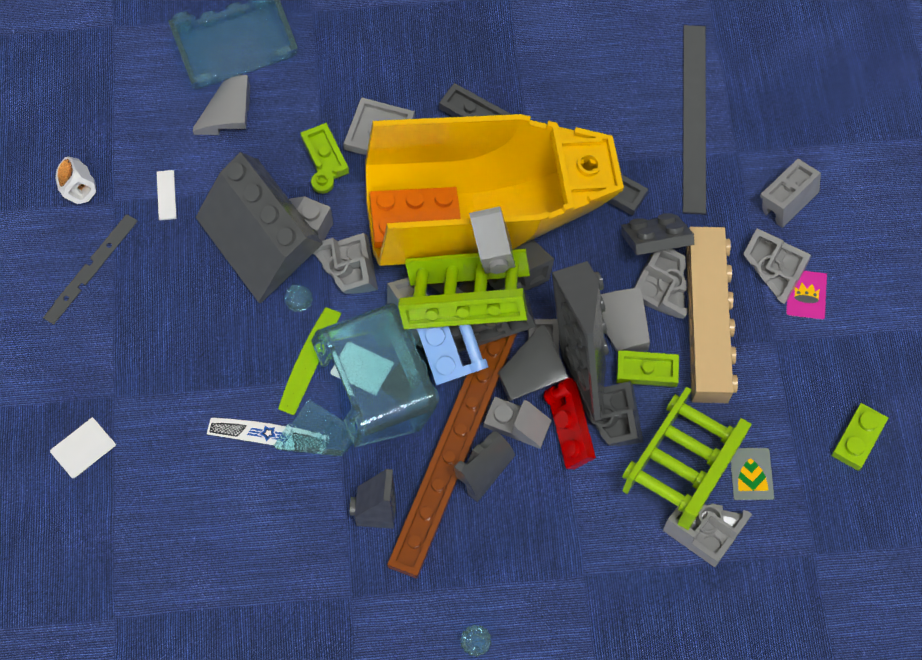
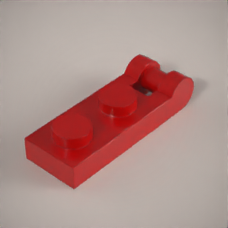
M568 377L560 381L558 387L552 386L544 391V398L551 406L566 469L575 470L594 460L596 456L578 386L572 378Z

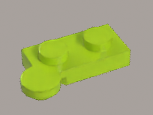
M327 123L300 133L306 150L317 170V173L311 179L312 188L314 191L322 194L332 190L334 179L349 174L347 163Z

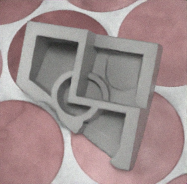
M756 228L743 254L777 299L783 304H786L812 257L811 254L791 246Z
M631 288L600 294L606 309L605 312H602V317L607 327L606 335L611 340V345L617 353L618 350L647 352L650 339L642 288Z

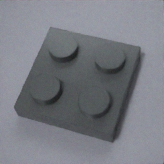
M664 213L659 215L658 218L650 220L637 218L631 220L628 224L621 225L622 236L636 255L695 245L694 233L678 215L672 213Z

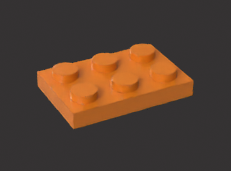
M457 187L370 191L369 194L374 248L382 247L387 223L461 219Z

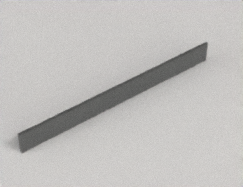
M683 26L684 214L706 215V26Z

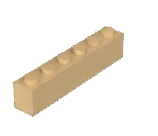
M689 227L694 233L695 244L686 246L692 403H729L732 394L737 393L738 389L737 375L732 374V365L736 363V347H731V337H734L735 321L730 319L729 310H732L734 301L733 292H728V283H731L732 266L727 265V256H730L731 241L726 239L725 227Z

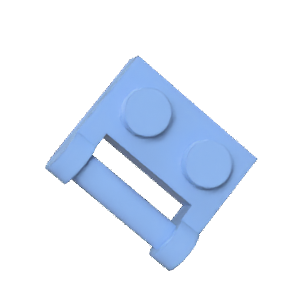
M471 324L458 325L471 364L465 366L462 364L450 326L417 328L436 385L489 367L487 360L482 358Z

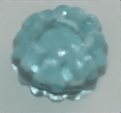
M292 284L284 296L285 304L294 312L307 310L313 301L312 292L304 285Z
M481 625L468 626L460 638L462 642L461 647L464 648V652L476 657L484 655L489 651V646L492 643L489 631Z

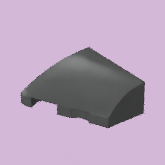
M545 325L539 326L525 344L498 372L508 401L568 378Z

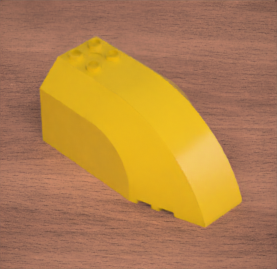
M522 114L372 121L365 160L366 205L373 254L379 266L405 264L407 258L479 253L469 213L500 206L510 235L512 249L590 213L614 198L624 189L613 136L578 127L575 130L559 127L558 123L548 121L547 124L530 120L531 116ZM457 187L461 219L387 223L382 247L374 248L369 199L370 191Z

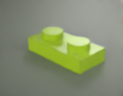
M618 350L616 383L630 381L633 384L677 387L679 383V354Z
M860 403L831 456L860 471L888 417Z

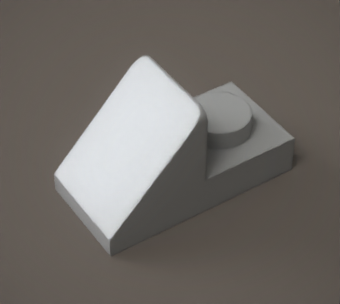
M494 397L483 427L541 449L552 420L527 400H524L522 405L519 406Z

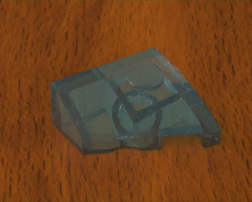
M308 399L293 423H288L273 447L283 451L341 457L352 446L360 432Z

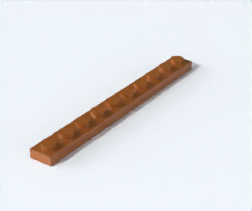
M518 333L479 345L482 358L487 360L489 367L466 376L387 564L388 568L418 579L458 481L454 467L460 460L464 463L466 462L500 379L498 372L505 366Z

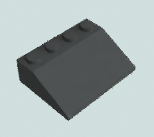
M242 152L219 173L195 217L259 303H262L323 244L261 162Z
M586 261L554 271L552 276L561 359L571 378L576 382L579 393L594 421L601 419L606 375L605 355L609 354V350L604 339L607 327L602 317V312H605L606 309L603 298L600 295V290L604 289L603 280L598 271L594 272L589 262Z

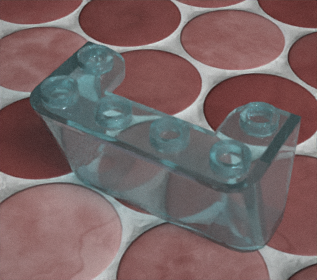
M248 0V3L245 4L237 2L228 5L226 10L218 13L215 11L203 13L200 15V19H196L195 15H189L188 12H180L175 14L172 20L168 21L170 33L193 89L203 88L231 77L284 61L298 53L296 41L280 0Z
M388 303L315 332L311 342L321 366H327L331 358L333 359L352 407L346 415L344 422L354 447L421 431L439 403V394L437 389L431 384L427 374V366L420 359L413 335L409 333L408 329L403 328L399 308L396 304Z

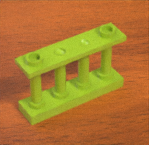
M526 249L512 250L516 267L509 268L507 271L499 274H485L479 253L407 258L405 264L410 285H415L413 297L399 298L398 308L403 328L417 329L527 320L528 311L524 289H517L518 277L530 276ZM505 278V290L486 291L488 279ZM475 281L474 292L456 293L457 282ZM445 283L442 295L426 296L427 284Z
M688 387L685 388L681 396L676 394L673 396L666 408L670 413L638 462L631 461L622 476L626 479L622 490L624 493L628 494L634 483L637 482L678 506V511L683 514L677 524L686 530L690 529L752 425L741 418L735 428L730 425L727 428L686 404L692 391ZM680 414L720 437V442L725 445L721 450L717 448L713 450L673 427L672 424ZM666 436L707 460L706 464L711 467L707 473L702 470L699 473L658 449L659 444ZM650 458L693 483L692 487L697 489L693 497L689 494L684 496L644 472L643 469Z

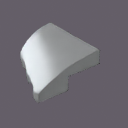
M248 75L231 77L220 85L194 125V135H220V129H246L247 111H249L250 103Z
M365 233L336 241L334 238L323 240V244L313 253L322 263V267L333 277L337 286L345 294L366 293L378 290L369 238Z
M674 249L652 252L633 287L642 288L644 305L670 316L681 319L686 317L688 309L684 306V292L687 290V286L683 276L686 268L685 256Z
M712 503L702 507L690 529L686 530L677 524L683 514L678 511L679 507H677L668 518L662 531L713 567H716L752 514L745 510L741 514L723 510L722 505Z

